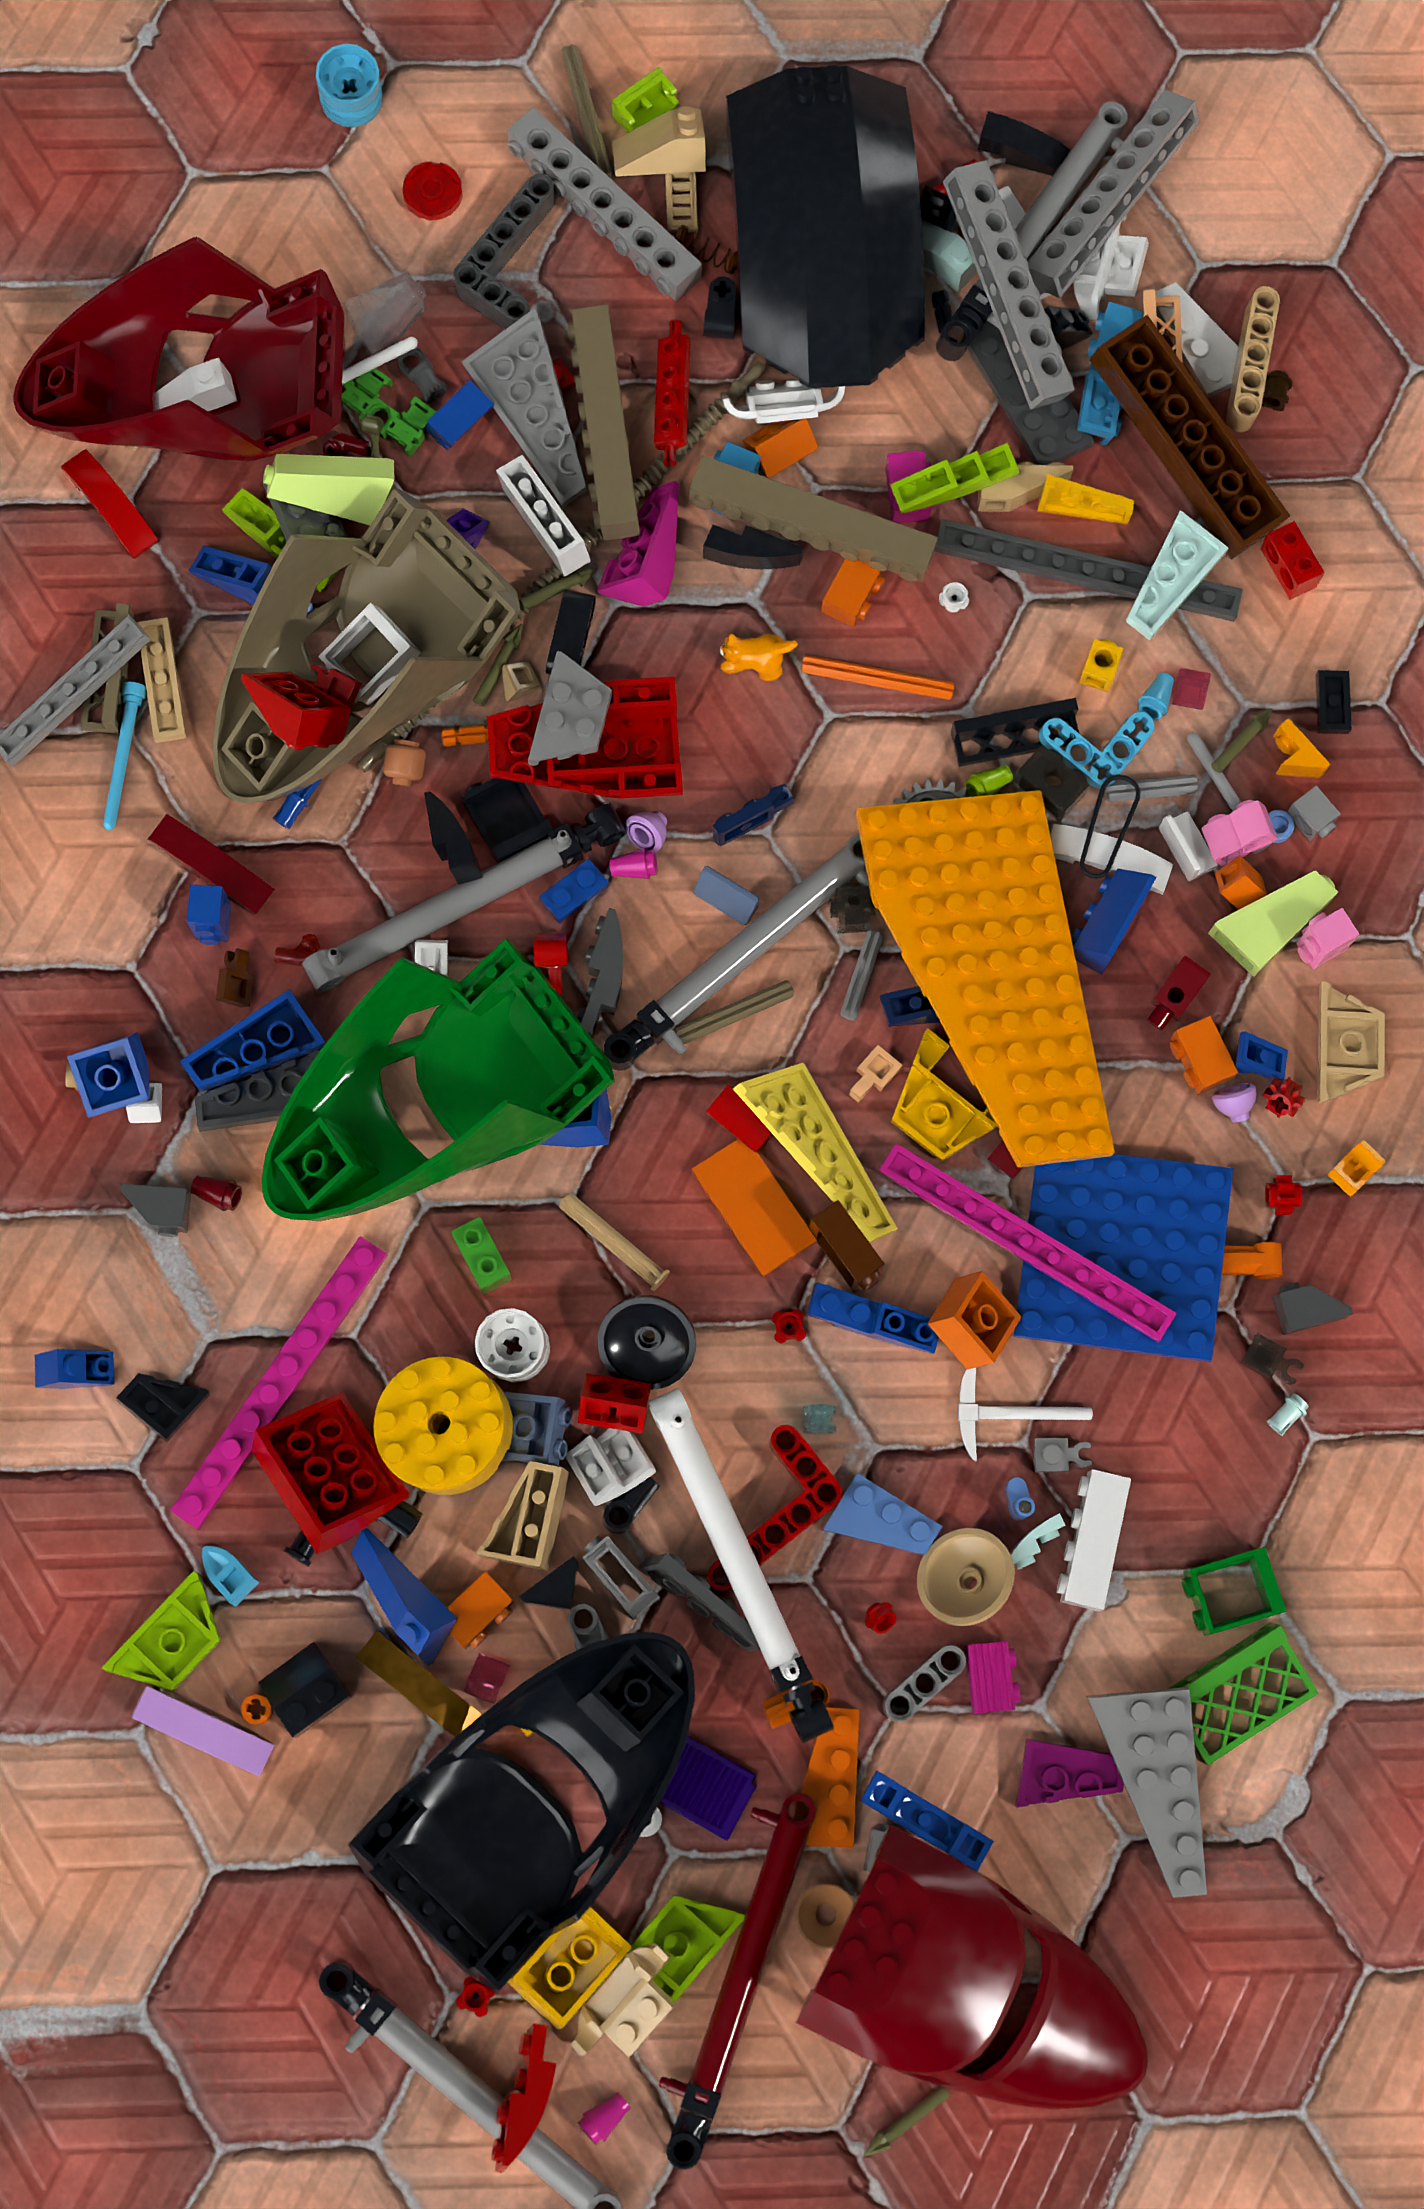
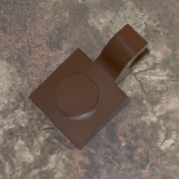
M239 948L235 952L226 951L224 964L227 968L219 970L217 1001L241 1008L250 1006L253 975L246 973L249 951Z

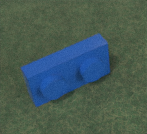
M588 858L539 896V899L560 924L608 887L609 882Z

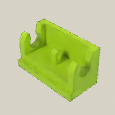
M657 67L612 99V117L626 133H629L664 113L678 108L679 101L674 96L677 90L662 73L660 67Z

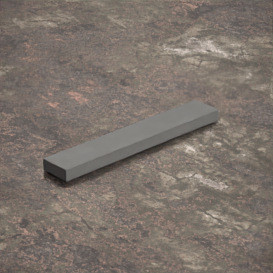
M130 615L0 734V755L7 764L14 767L151 640Z

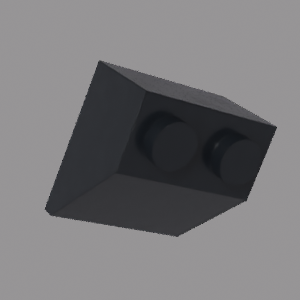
M315 1642L258 1682L272 1709L292 1738H298L352 1698V1695Z

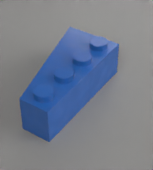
M289 989L180 1062L202 1093L278 1066L292 1059L309 1055L310 1052L318 1049L321 1050L326 1042Z

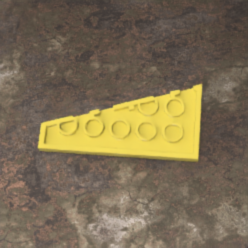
M804 1062L741 1082L733 1088L833 1202L840 1201L869 1243L886 1237L898 1229Z

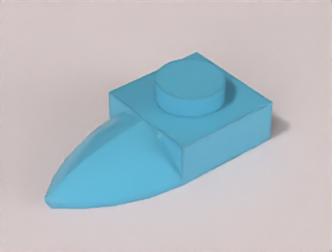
M204 1546L202 1548L203 1565L210 1581L230 1604L237 1606L258 1585L259 1581L241 1560L234 1557L228 1551L214 1546Z

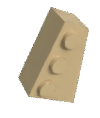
M530 1461L511 1492L505 1508L494 1521L491 1532L484 1544L480 1545L476 1554L491 1560L548 1571L570 1472L562 1467Z

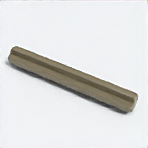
M785 980L679 1026L675 1029V1033L685 1045L794 996L793 988L790 982Z

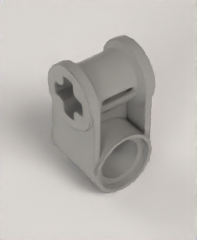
M578 1604L569 1612L568 1622L577 1650L589 1644L609 1639L596 1610L592 1606ZM580 1609H587L593 1615V1623L586 1629H580L574 1624V1614Z

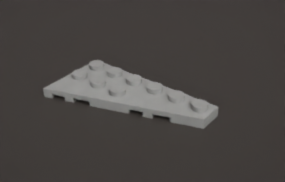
M535 307L464 359L462 363L481 391L494 403L493 408L560 504L565 508L589 489L539 312Z
M1183 1687L1086 1696L1173 1898L1207 1895L1190 1689Z

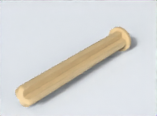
M572 1193L567 1194L561 1200L559 1208L652 1286V1291H655L664 1282L670 1273L668 1269L662 1270Z

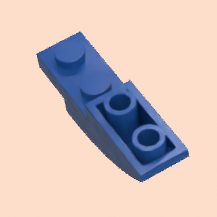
M819 1282L814 1285L806 1315L832 1323L834 1327L922 1352L935 1353L939 1337L927 1324L930 1317L885 1302L878 1303Z

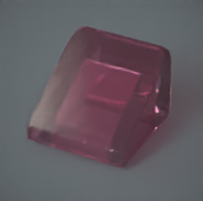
M1181 668L1176 677L1172 705L1203 710L1211 674Z
M479 1653L467 1679L464 1689L465 1693L495 1704L510 1665Z

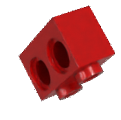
M1293 521L1267 534L1260 549L1289 600L1316 588L1325 572L1296 522Z
M586 1373L577 1423L643 1434L651 1384Z

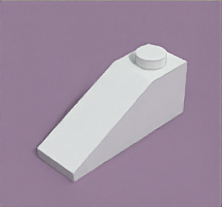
M219 358L190 367L155 393V410L184 400H190L206 411L236 402L237 397L231 374Z

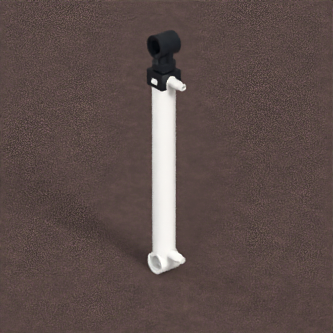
M677 1388L648 1401L652 1416L663 1434L769 1667V1673L778 1693L788 1689L791 1691L783 1695L782 1698L785 1704L792 1701L795 1709L789 1711V1715L801 1742L804 1744L833 1730L834 1725L820 1697L813 1700L810 1692L816 1690L813 1682L802 1685V1682L812 1678L810 1671L794 1643L696 1429L680 1389Z

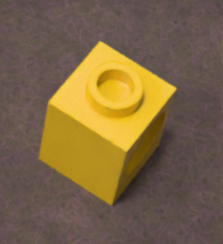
M1094 639L1079 683L1108 693L1124 648L1117 646L1115 642L1108 639ZM1104 659L1108 662L1109 666L1101 667L1097 665L1095 660Z

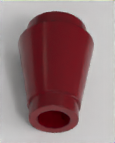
M196 1176L191 1184V1194L196 1195L222 1211H233L241 1200L242 1187L236 1185L234 1180Z

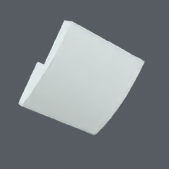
M609 1428L597 1439L589 1435L566 1454L567 1461L595 1506L626 1493L657 1472L635 1434L629 1431Z

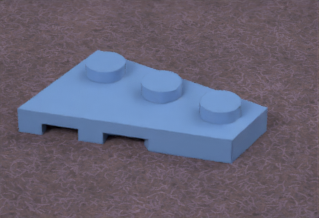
M857 1473L822 1531L925 1555L942 1526Z

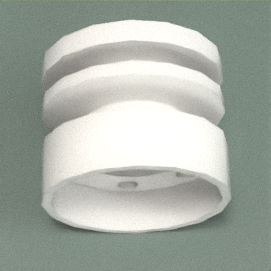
M514 1308L501 1309L487 1316L478 1327L475 1338L476 1355L483 1367L498 1378L513 1383L527 1381L538 1375L547 1364L550 1354L549 1336L544 1327L527 1312ZM520 1339L518 1344L522 1347L521 1352L514 1351L510 1355L511 1350L507 1347L509 1342L516 1343Z

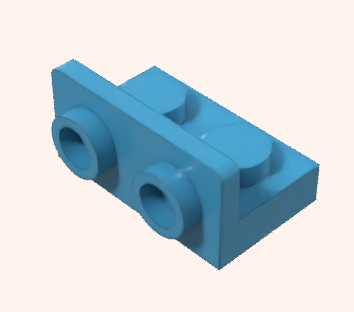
M1089 370L1086 374L1077 431L1100 436V445L1107 446L1111 439L1117 437L1120 432L1122 420L1118 419L1119 410L1123 407L1096 371Z

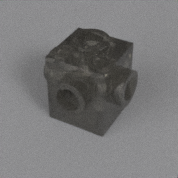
M858 883L843 884L841 888H836L834 899H829L830 918H836L837 934L859 933L870 930L871 915L876 914V908L872 903L871 896H869L868 886L860 887Z

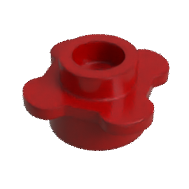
M794 1309L792 1312L782 1313L778 1311L773 1314L772 1322L776 1327L774 1335L776 1342L783 1344L787 1340H804L806 1331L802 1327V1319L804 1318L802 1311ZM790 1323L792 1328L787 1329L786 1324Z
M468 1976L463 1982L464 1989L462 1994L456 1998V2005L461 2010L467 2009L474 2012L477 2017H483L488 2013V2002L490 1998L494 1997L496 1991L477 1981L472 1976ZM478 1993L479 1999L474 2000L473 1994Z

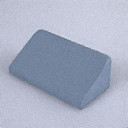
M709 866L703 868L694 888V894L742 925H747L758 909V896Z

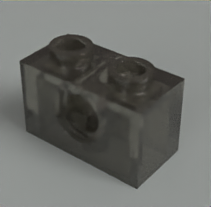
M1041 745L1020 767L1014 779V782L1026 792L1041 791L1044 807L1060 821L1086 795L1090 786L1087 783L1086 777L1079 770L1068 767L1057 751L1051 748L1048 750L1044 745ZM1055 776L1060 780L1061 784L1057 786L1051 785L1046 780V777Z

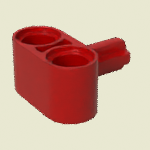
M567 932L535 933V967L542 968V973L558 994L561 995V967L567 966L568 963Z

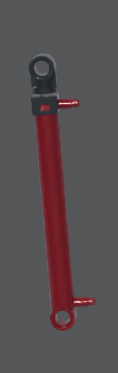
M794 1793L786 1798L780 1814L766 1809L752 1808L751 1818L757 1819L759 1822L772 1826L775 1829L690 2081L687 2084L674 2078L663 2076L659 2082V2087L666 2089L667 2092L683 2097L680 2106L682 2108H680L666 2150L668 2160L677 2169H690L698 2163L713 2121L712 2119H714L816 1816L815 1802L805 1793ZM799 1800L807 1804L809 1813L804 1820H795L790 1815V1805L794 1801ZM681 2140H688L694 2146V2154L687 2158L680 2156L676 2151V2143Z

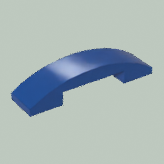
M877 1770L860 1798V1801L977 1871L994 1842L992 1839L959 1821Z

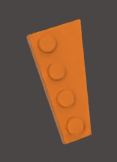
M826 1708L834 1729L816 1737L800 1792L809 1795L816 1805V1816L805 1846L853 1848L859 1709ZM798 1800L793 1818L795 1820H804L808 1816L809 1809L805 1802Z

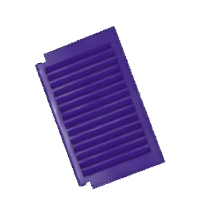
M687 1736L676 1770L659 1803L728 1841L757 1787L751 1783L755 1779L756 1774Z

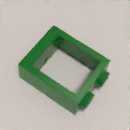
M1265 1547L1183 1572L1185 1578L1181 1582L1187 1598L1192 1597L1196 1610L1192 1611L1193 1621L1197 1630L1203 1631L1204 1636L1287 1612ZM1249 1561L1264 1609L1213 1625L1198 1576Z

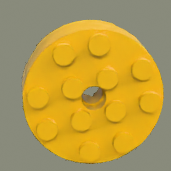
M431 1357L417 1361L404 1368L388 1383L382 1392L374 1415L375 1443L386 1466L404 1482L431 1494H459L472 1490L487 1481L498 1470V1465L506 1451L509 1450L513 1435L511 1408L500 1386L476 1366L452 1357ZM444 1419H450L448 1430L440 1434L438 1432L439 1425Z

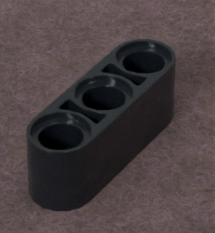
M564 590L548 654L546 674L551 675L557 651L563 652L581 666L595 609V595Z

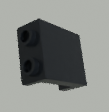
M493 778L484 784L478 782L466 789V793L462 795L464 807L496 863L546 839L548 832L554 830L549 820H545L525 783Z

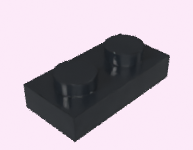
M1318 670L1316 673L1318 734H1349L1352 730L1349 671Z

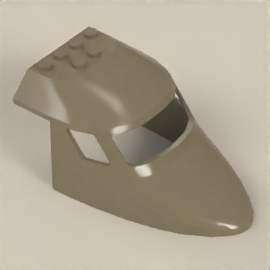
M393 489L362 539L302 534L291 535L256 598L237 641L221 689L212 746L215 775L224 794L237 802L254 803L276 800L301 790L347 763L393 729L407 723L449 697L467 684L485 664L520 613L517 591L435 509L400 489ZM347 566L338 596L307 614L317 584ZM370 603L379 607L422 653L418 657H412L408 660L396 679L385 690V693L364 718L351 710L345 737L340 744L329 745L328 748L305 746L303 750L288 747L286 741L272 732L241 680L242 673L291 671L304 680L316 682L318 673L310 668L312 662L305 645L306 638L333 619L338 621L340 632H342ZM375 627L354 648L351 655L372 679L398 651Z

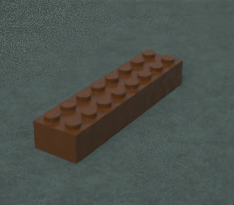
M1148 315L1098 347L1089 361L1210 531L1229 548L1227 554L1231 560L1267 536L1268 533L1277 529L1291 516Z

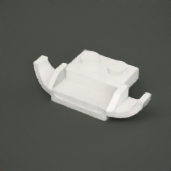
M1121 222L1073 281L1074 292L1080 310L1091 321H1097L1100 300H1104L1105 295L1135 297L1149 243L1147 237L1120 235L1119 228Z
M798 377L788 378L786 383L774 384L772 380L756 382L754 387H749V393H746L747 406L733 405L728 395L722 396V400L730 414L739 419H755L757 424L818 417V412L831 409L841 401L845 386L836 387L835 392L831 396L822 398L820 388H807L799 383Z

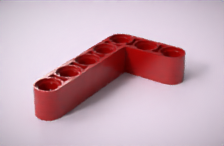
M781 1425L772 1432L769 1441L770 1448L803 1490V1493L746 1537L751 1548L757 1553L759 1566L833 1509L842 1496V1488L801 1434L790 1425ZM781 1433L790 1434L794 1440V1446L788 1450L780 1449L776 1444V1437ZM802 1459L810 1460L815 1468L814 1473L810 1476L801 1475L796 1468L797 1462ZM822 1485L832 1487L835 1491V1499L828 1503L822 1502L817 1496L818 1488ZM796 1506H804L809 1512V1520L805 1523L795 1522L791 1517V1510ZM771 1526L779 1527L783 1532V1540L778 1544L769 1543L765 1538V1530ZM718 1559L708 1570L707 1582L712 1590L723 1593L731 1590L732 1586L730 1583L725 1586H719L713 1581L712 1573L714 1570L723 1567Z

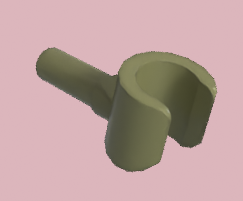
M368 414L362 420L361 430L371 433L372 458H380L379 435L383 429V420L380 417Z

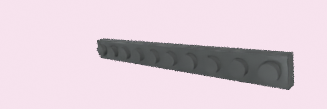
M941 519L937 536L938 540L934 551L1137 599L1151 571L1150 567ZM1202 580L1178 609L1235 622L1243 589Z

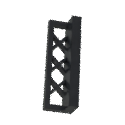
M1076 698L954 721L950 733L958 766L961 767L1048 750L1041 744L1040 740L1038 743L1030 744L1020 737L1027 729L1033 728L1039 732L1040 727L1052 718H1059L1068 722L1079 733L1076 721V714L1078 712ZM1052 732L1049 735V738L1052 740L1058 737ZM1001 734L1013 740L1007 749L1002 750L991 745L990 742L994 736ZM1068 738L1067 740L1063 741L1064 744H1062L1060 747L1066 746L1072 740ZM973 740L982 746L978 754L964 757L961 742Z

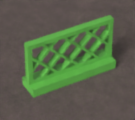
M1272 1622L1268 1623L1168 1688L1187 1687L1190 1689L1191 1704L1195 1702L1204 1705L1201 1723H1192L1193 1727L1199 1728L1198 1736L1193 1729L1194 1747L1206 1765H1210L1319 1694L1286 1639L1288 1636L1281 1625ZM1280 1646L1286 1655L1283 1670L1268 1667L1270 1653ZM1262 1658L1261 1665L1255 1663ZM1291 1665L1293 1666L1296 1673L1290 1672ZM1249 1666L1260 1669L1256 1688L1240 1684L1242 1672ZM1267 1670L1282 1674L1278 1693L1262 1690ZM1289 1676L1300 1678L1306 1691L1296 1697L1285 1695ZM1234 1677V1682L1227 1681ZM1221 1684L1232 1686L1228 1706L1212 1702L1214 1690ZM1239 1688L1255 1692L1251 1711L1235 1708ZM1207 1694L1206 1701L1200 1699ZM1261 1694L1277 1697L1275 1710L1269 1715L1257 1713ZM1284 1699L1290 1700L1289 1702L1283 1705ZM1211 1706L1227 1710L1223 1729L1207 1726ZM1233 1712L1249 1715L1247 1729L1241 1733L1229 1731ZM1256 1717L1262 1718L1260 1721L1255 1723ZM1206 1730L1222 1734L1219 1747L1209 1754L1203 1746ZM1228 1735L1234 1736L1232 1739L1227 1741Z

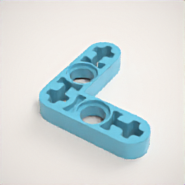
M1145 712L1132 714L1124 721L1101 751L1059 718H1052L1044 723L1039 729L1038 737L1041 744L1092 787L1100 789L1107 778L1120 775L1152 735L1154 721ZM1141 721L1144 724L1142 726L1143 731L1136 734L1133 739L1128 737L1135 729V724ZM1056 727L1059 730L1058 737L1052 740L1049 738L1050 730ZM1070 738L1072 741L1064 749H1061L1060 746L1064 744L1063 741ZM1120 742L1127 747L1128 754L1126 758H1118L1114 754V743ZM1072 746H1080L1084 749L1086 754L1084 761L1078 762L1071 757L1070 750ZM1094 758L1096 761L1086 770L1084 766ZM1103 767L1107 770L1105 773L1107 778L1100 780L1097 778L1098 770Z

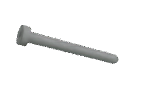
M1192 732L1187 736L1188 743L1233 812L1236 810V806L1241 803V800L1223 772L1217 773L1212 769L1211 764L1215 761L1200 736ZM1270 845L1259 850L1253 851V853L1257 854L1266 849L1267 847H1269Z

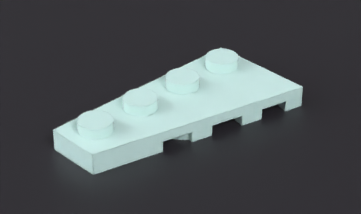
M1180 510L1126 622L1150 641L1222 559L1229 548Z

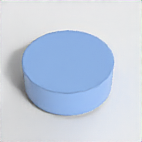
M1273 810L1268 813L1278 837L1273 843H1282L1293 833L1295 827L1294 820L1286 811Z

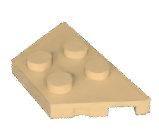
M1325 981L1319 984L1317 1104H1323L1380 1080L1384 1077L1385 1013L1372 1006H1365L1359 999L1350 994L1348 996L1332 988V984Z

